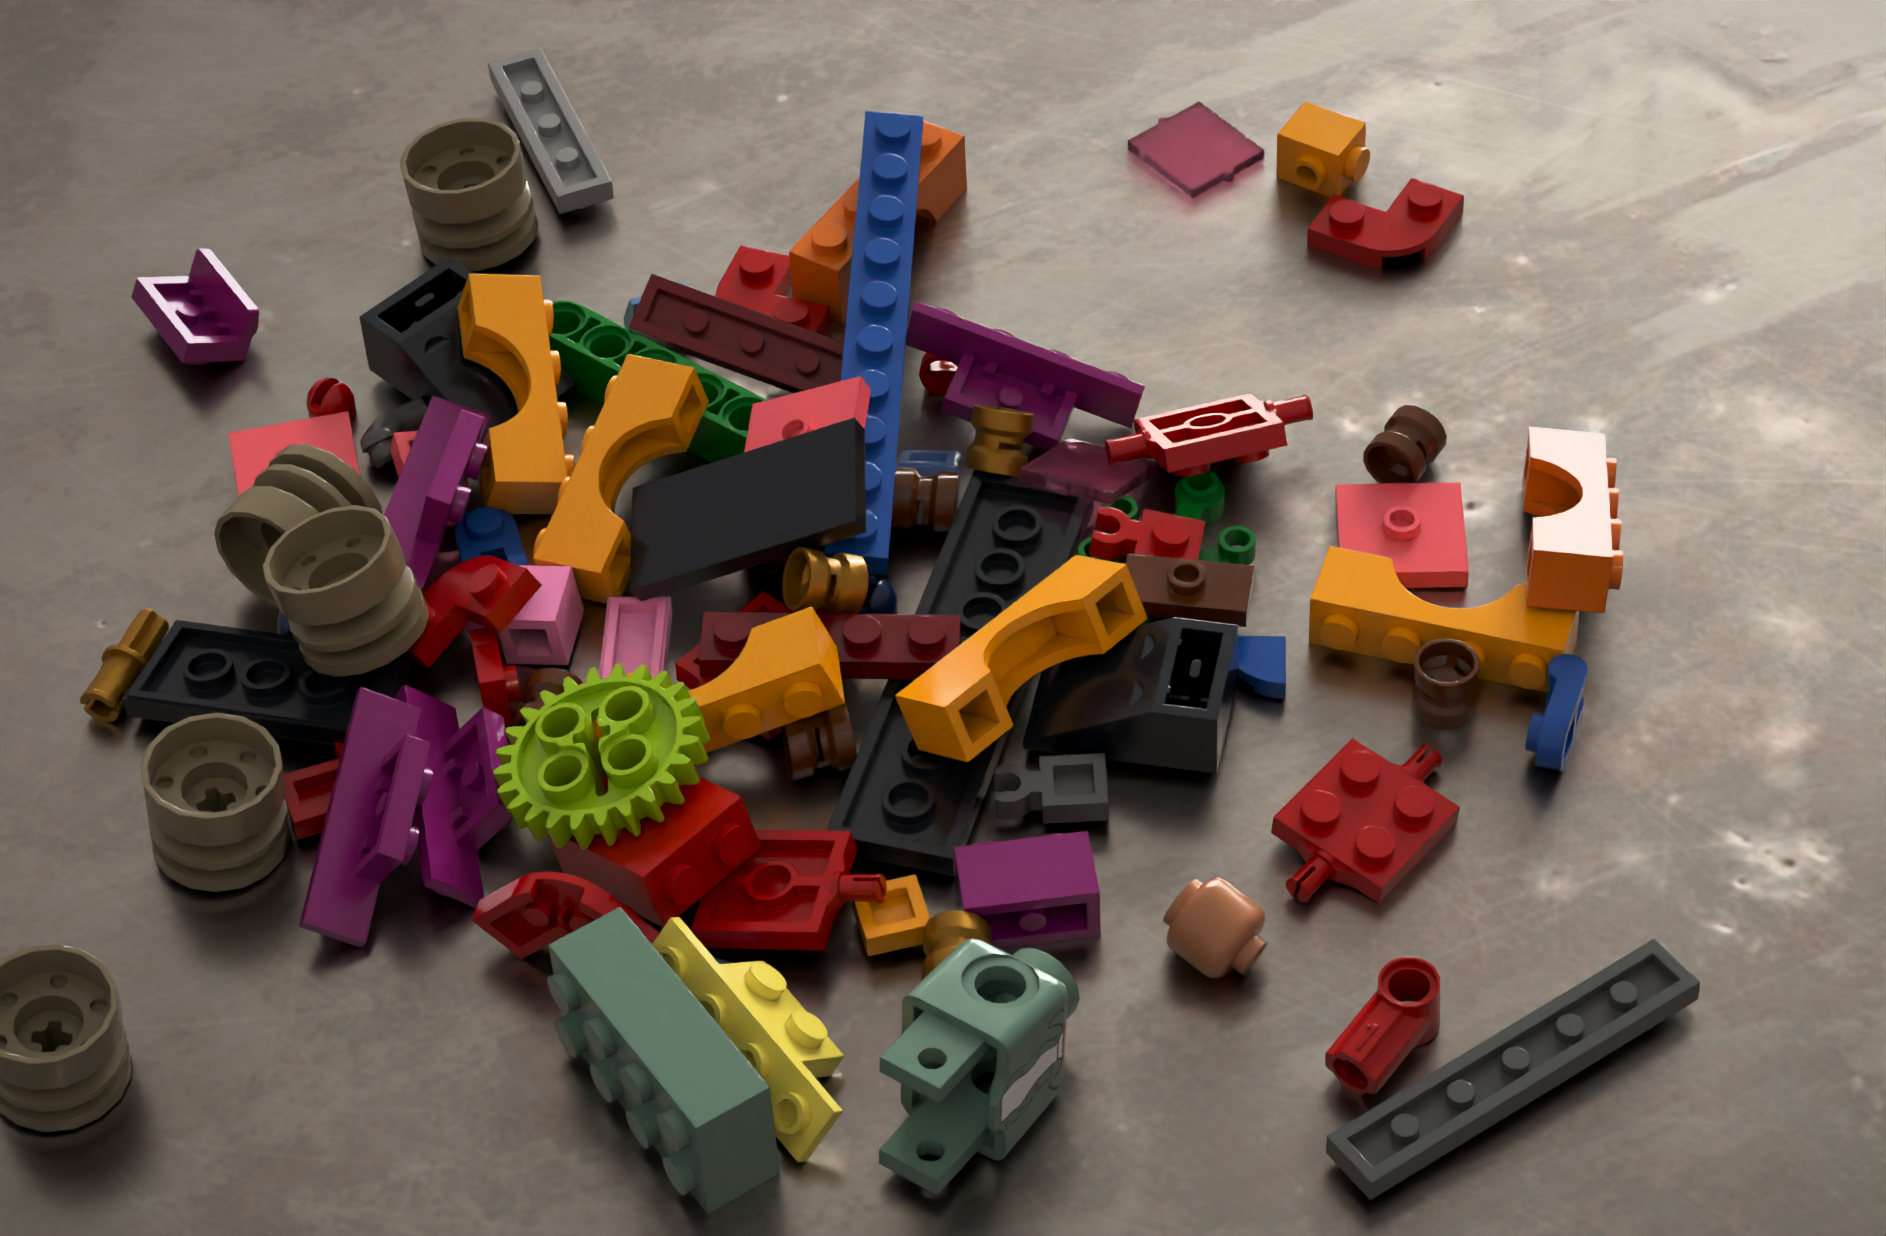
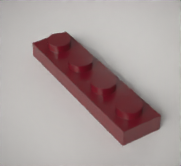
M651 274L629 326L630 330L659 345L792 393L841 381L843 342Z
M703 612L699 650L700 677H718L726 671L744 649L751 628L792 613ZM816 613L837 646L841 679L915 680L960 645L961 615Z

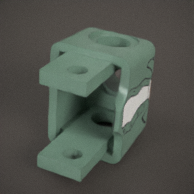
M971 938L955 948L903 998L902 1035L880 1056V1072L901 1083V1103L911 1116L879 1149L880 1165L938 1195L976 1152L996 1161H1001L1055 1099L1063 1086L1066 1020L1077 1009L1080 997L1078 986L1071 973L1060 961L1048 953L1035 948H1022L1013 955H1010L980 939ZM995 1072L990 1094L984 1093L975 1087V1079L982 1074ZM926 1154H934L939 1156L940 1159L925 1161L920 1157Z

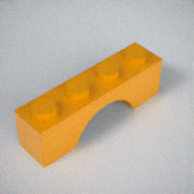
M469 273L457 307L463 356L496 373L510 388L518 408L517 415L507 422L489 428L485 437L484 444L489 445L479 475L482 507L504 509L510 514L553 515L557 507L559 488L566 477H571L575 463L573 455L565 454L563 439L567 433L568 413L565 402L557 401L556 387L560 380L561 363L559 352L550 350L549 336L552 333L554 321L551 300L543 299L540 276Z
M627 354L618 375L613 376L608 382L603 408L595 425L590 426L584 434L581 444V455L571 477L568 476L563 480L558 492L557 507L547 528H543L537 535L533 550V560L536 566H572L579 594L583 599L607 604L608 597L622 596L630 578L631 534L625 521L614 514L616 500L625 482L643 465L665 455L687 452L709 403L694 367Z
M1330 546L1310 597L1309 643L1414 665L1415 654L1424 644L1441 638L1456 639L1468 644L1476 651L1479 658V679L1548 693L1551 690L1547 684L1549 662L1558 655H1573L1577 642L1580 611L1526 606V585L1517 584L1500 599L1483 606L1460 609L1437 606L1416 597L1402 585L1395 573L1392 558Z
M1080 555L1073 556L895 695L918 750L969 762L1014 726L1006 707L1014 692L1027 680L1058 663L1082 656L1104 654L1146 621L1148 617L1127 564Z
M812 606L751 628L744 649L726 671L712 681L695 689L688 690L690 697L695 698L705 719L703 724L710 737V741L703 744L706 753L845 704L837 646ZM632 672L627 673V677H630ZM596 718L595 734L599 740L603 737ZM605 770L600 773L602 780L607 776Z

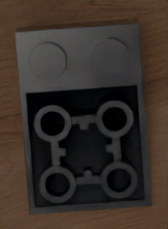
M448 257L359 316L369 370L412 400L417 398L423 399L427 407L432 396L491 415L481 443H484L488 429L512 419L518 414V408L510 388L496 373L463 356L457 307L469 273H475L453 258ZM562 366L559 384L556 387L558 402H561L577 391L575 381Z
M1172 617L1138 626L1104 654L1073 658L1041 671L1023 739V749L1068 755L1105 753V759L1217 774L1238 679V625Z

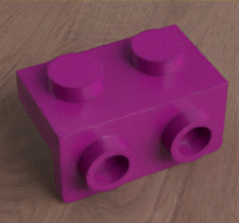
M210 249L196 250L189 276L142 277L136 279L131 298L182 363L206 365L209 362L246 360L252 337L258 330L259 310Z

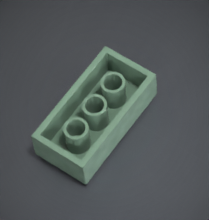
M621 907L549 944L553 975L547 978V983L560 1010L561 1018L557 1019L554 1024L562 1045L572 1057H577L580 1054L590 1065L591 1076L601 1095L610 1103L616 1099L626 1110V1118L635 1138L646 1149L652 1145L663 1157V1165L668 1178L681 1195H686L690 1192L706 1213L709 1214L780 1174L770 1087Z

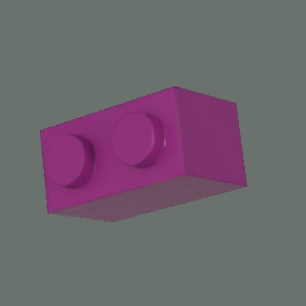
M1088 831L1066 834L1055 833L1042 837L982 842L975 845L954 847L956 891L959 909L975 913L987 921L991 927L992 946L999 949L1101 936L1100 891Z

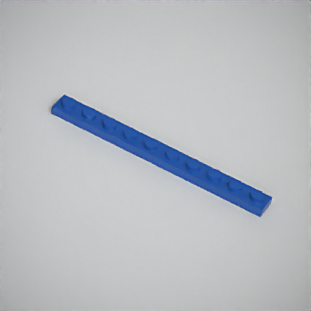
M877 111L865 112L841 381L861 376L871 389L865 425L866 533L826 544L824 555L830 558L838 553L858 555L863 557L868 573L887 575L924 116Z

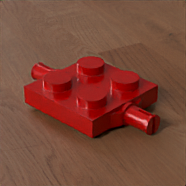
M1245 394L1133 420L1135 434L1111 440L1106 439L1105 451L1111 466L1116 463L1145 457L1146 459L1153 458L1168 473L1173 472L1176 476L1198 475L1208 471L1210 463L1231 458L1234 462L1238 463L1255 462L1268 457L1270 449L1287 446L1284 425L1312 420L1313 408L1307 394L1278 402H1272V400L1258 401L1251 394Z
M1352 738L1273 817L1271 833L1296 849L1306 861L1295 875L1286 882V888L1292 897L1295 898L1299 893L1298 901L1307 902L1327 880L1331 879L1335 882L1354 887L1379 904L1457 823L1460 807L1423 782L1443 762L1442 756L1436 748H1433L1430 752L1431 745L1421 744L1417 751L1403 765L1398 766Z
M755 830L761 848L699 899V907L690 930L705 948L825 950L836 914L842 908V905L846 902L883 903L885 900L883 896H886L887 891L886 879L883 874H850L858 849L851 831Z

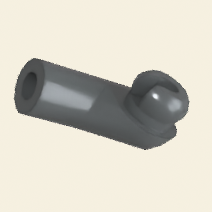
M417 398L379 415L366 430L360 440L362 452L369 454L370 462L374 467L381 469L394 463L390 451L394 432L419 430L428 408L423 399Z

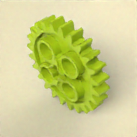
M621 663L613 667L608 678L602 679L595 667L590 668L586 683L577 685L568 676L563 680V693L556 696L549 691L543 690L540 692L544 703L543 707L539 710L523 707L520 710L526 722L525 726L506 728L505 733L511 745L497 748L496 754L502 766L493 770V774L500 786L497 789L498 794L520 830L528 827L534 840L538 842L550 835L556 848H562L574 835L581 850H587L594 836L602 834L608 846H611L615 843L617 831L624 827L635 837L641 835L640 820L648 816L660 823L664 821V814L660 806L665 802L682 805L685 799L679 789V785L698 784L700 778L694 766L708 761L703 744L710 741V737L703 724L705 719L695 698L690 697L683 682L673 685L668 672L662 671L652 678L647 666L643 664L630 677H627ZM596 718L603 737L599 740L595 734ZM604 770L608 777L607 793L600 773L604 772Z

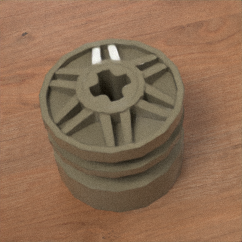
M461 118L438 124L422 132L404 149L399 164L410 206L413 208L412 215L422 253L432 263L438 265L448 257H451L471 271H480L502 265L517 257L534 241L539 225L527 182L528 177L517 134L505 124L486 118Z
M291 444L275 455L270 461L268 468L261 471L255 478L253 487L241 493L218 519L214 531L217 549L230 572L248 590L267 603L278 607L265 581L263 564L269 549L287 530L307 517L331 508L357 505L374 508L383 514L381 504L370 485L349 464L331 452L315 446Z
M357 505L338 507L307 517L287 530L269 549L263 564L265 581L281 613L288 618L290 632L299 643V649L305 662L317 673L341 677L363 674L382 667L408 651L424 632L429 618L424 595L421 589L417 587L412 570L406 566L403 550L388 518L374 508Z
M210 713L190 716L166 727L148 745L141 763V772L154 860L167 877L191 889L220 892L244 888L266 877L283 860L290 841L283 765L279 744L265 727L237 715Z
M61 944L30 946L3 957L0 960V1113L18 1126L43 1132L72 1130L101 1118L121 1099L131 1078V1052L127 1041L126 1028L122 1022V1007L118 987L107 966L85 950Z

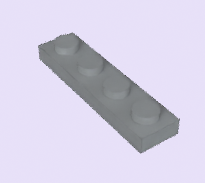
M539 48L489 62L490 80L559 214L614 199L612 180L542 49Z

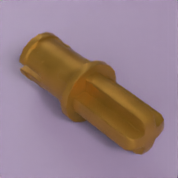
M145 608L140 610L118 645H110L105 649L101 658L103 662L101 669L80 699L81 704H86L83 709L91 717L103 722H113L118 718L124 707V696L169 630V623L165 617L157 615L153 609Z

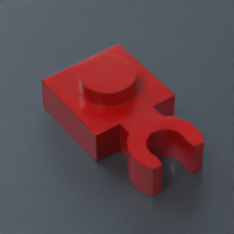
M1099 507L1094 530L1101 532L1093 531L1089 554L1106 560L1116 559L1122 555L1127 556V554L1198 560L1206 521L1144 508L1140 522L1131 520L1127 514L1119 509Z
M487 627L469 630L483 707L502 715L506 730L507 727L512 726L509 705L522 703L515 665L502 667L496 631Z

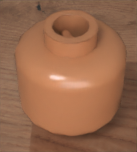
M1219 877L1209 879L1203 884L1197 879L1192 880L1176 897L1163 917V922L1169 926L1166 937L1169 948L1203 975L1211 979L1224 977L1233 968L1241 975H1244L1258 960L1267 946V942L1259 936L1265 922L1264 911L1235 887Z

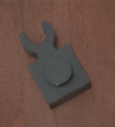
M1105 753L1040 756V771H1028L1014 764H1005L993 768L994 790L1000 792L1014 791L1011 793L995 794L997 818L1016 819L1026 815L1030 810L1042 809L1043 824L1109 820Z

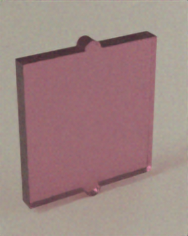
M1200 101L1169 118H1159L1157 125L1128 140L1129 151L1192 199L1223 181L1232 182L1234 175L1264 159L1263 148Z
M1068 438L1020 468L1019 480L1057 490L1062 495L1072 494L1112 505L1157 475L1159 464L1154 460L1138 458L1111 466L1107 459L1105 447Z

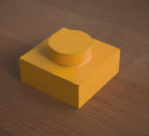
M916 874L886 881L887 891L886 896H883L885 899L883 903L851 902L868 956L923 944L924 927L930 919V915Z

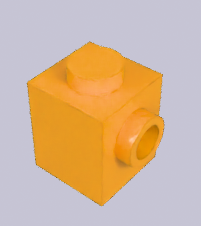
M1305 101L1277 133L1276 178L1330 198L1333 194L1341 196L1353 181L1358 182L1367 170L1370 151L1365 148L1366 123Z

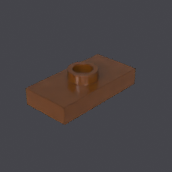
M1127 554L1126 564L1148 618L1168 619L1177 617L1234 624L1239 627L1247 626L1254 585L1253 565Z

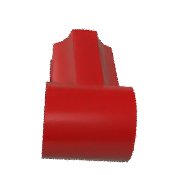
M1400 957L1391 960L1382 968L1378 976V990L1325 1053L1326 1067L1333 1072L1343 1087L1359 1096H1362L1363 1093L1376 1095L1414 1047L1427 1044L1436 1036L1440 1028V976L1436 968L1428 961L1418 957ZM1404 1001H1414V1003H1404Z

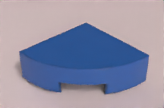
M1238 636V677L1253 685L1255 693L1266 697L1285 699L1286 636Z

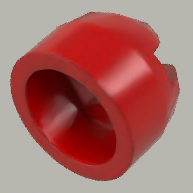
M925 353L919 372L921 383L931 393L945 396L959 364Z
M326 377L315 382L308 391L306 405L309 418L348 411L350 423L355 419L357 414L355 399L347 384L341 383L335 378Z

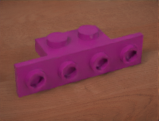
M916 301L912 309L905 345L959 364L944 397L941 412L971 422L974 405L997 406L1034 414L1032 433L1024 438V443L1054 454L1074 408L1132 428L1145 385L1131 381L1118 372L1104 371L1072 359L1064 352L1048 350L1015 338L1005 330L991 329L961 318L945 308H935Z
M432 396L384 513L403 550L406 566L412 570L417 587L421 591L424 589L449 522L460 524L463 519L472 491L471 488L465 487L464 484L467 477L478 480L489 445L481 443L491 415Z
M404 685L397 691L398 700L422 708L415 737L431 742L425 767L433 770L432 782L421 806H416L414 813L415 827L419 828L418 849L423 885L440 895L449 896L476 908L479 900L484 898L477 851L498 831L506 828L513 819L498 794L497 789L500 786L493 774L494 769L502 766L496 754L497 748L508 745L504 718L502 715L482 707L459 729L455 707L408 685Z
M360 687L356 692L299 923L300 928L360 948L366 944L380 883L399 865L406 866L409 863L418 842L419 828L411 825L416 806H421L424 802L433 777V770L425 767L431 742L415 737L422 708Z

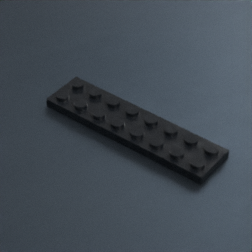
M974 469L915 614L961 615L960 644H962L1073 556L1077 555L1078 546L1082 542L1094 510V491ZM888 679L826 830L851 831L858 848L856 857L954 876V847L966 846L993 776V768L997 765L1010 729L969 762L918 750L895 697L897 693L914 680ZM1029 680L1022 684L1008 701L1006 708L1012 722Z

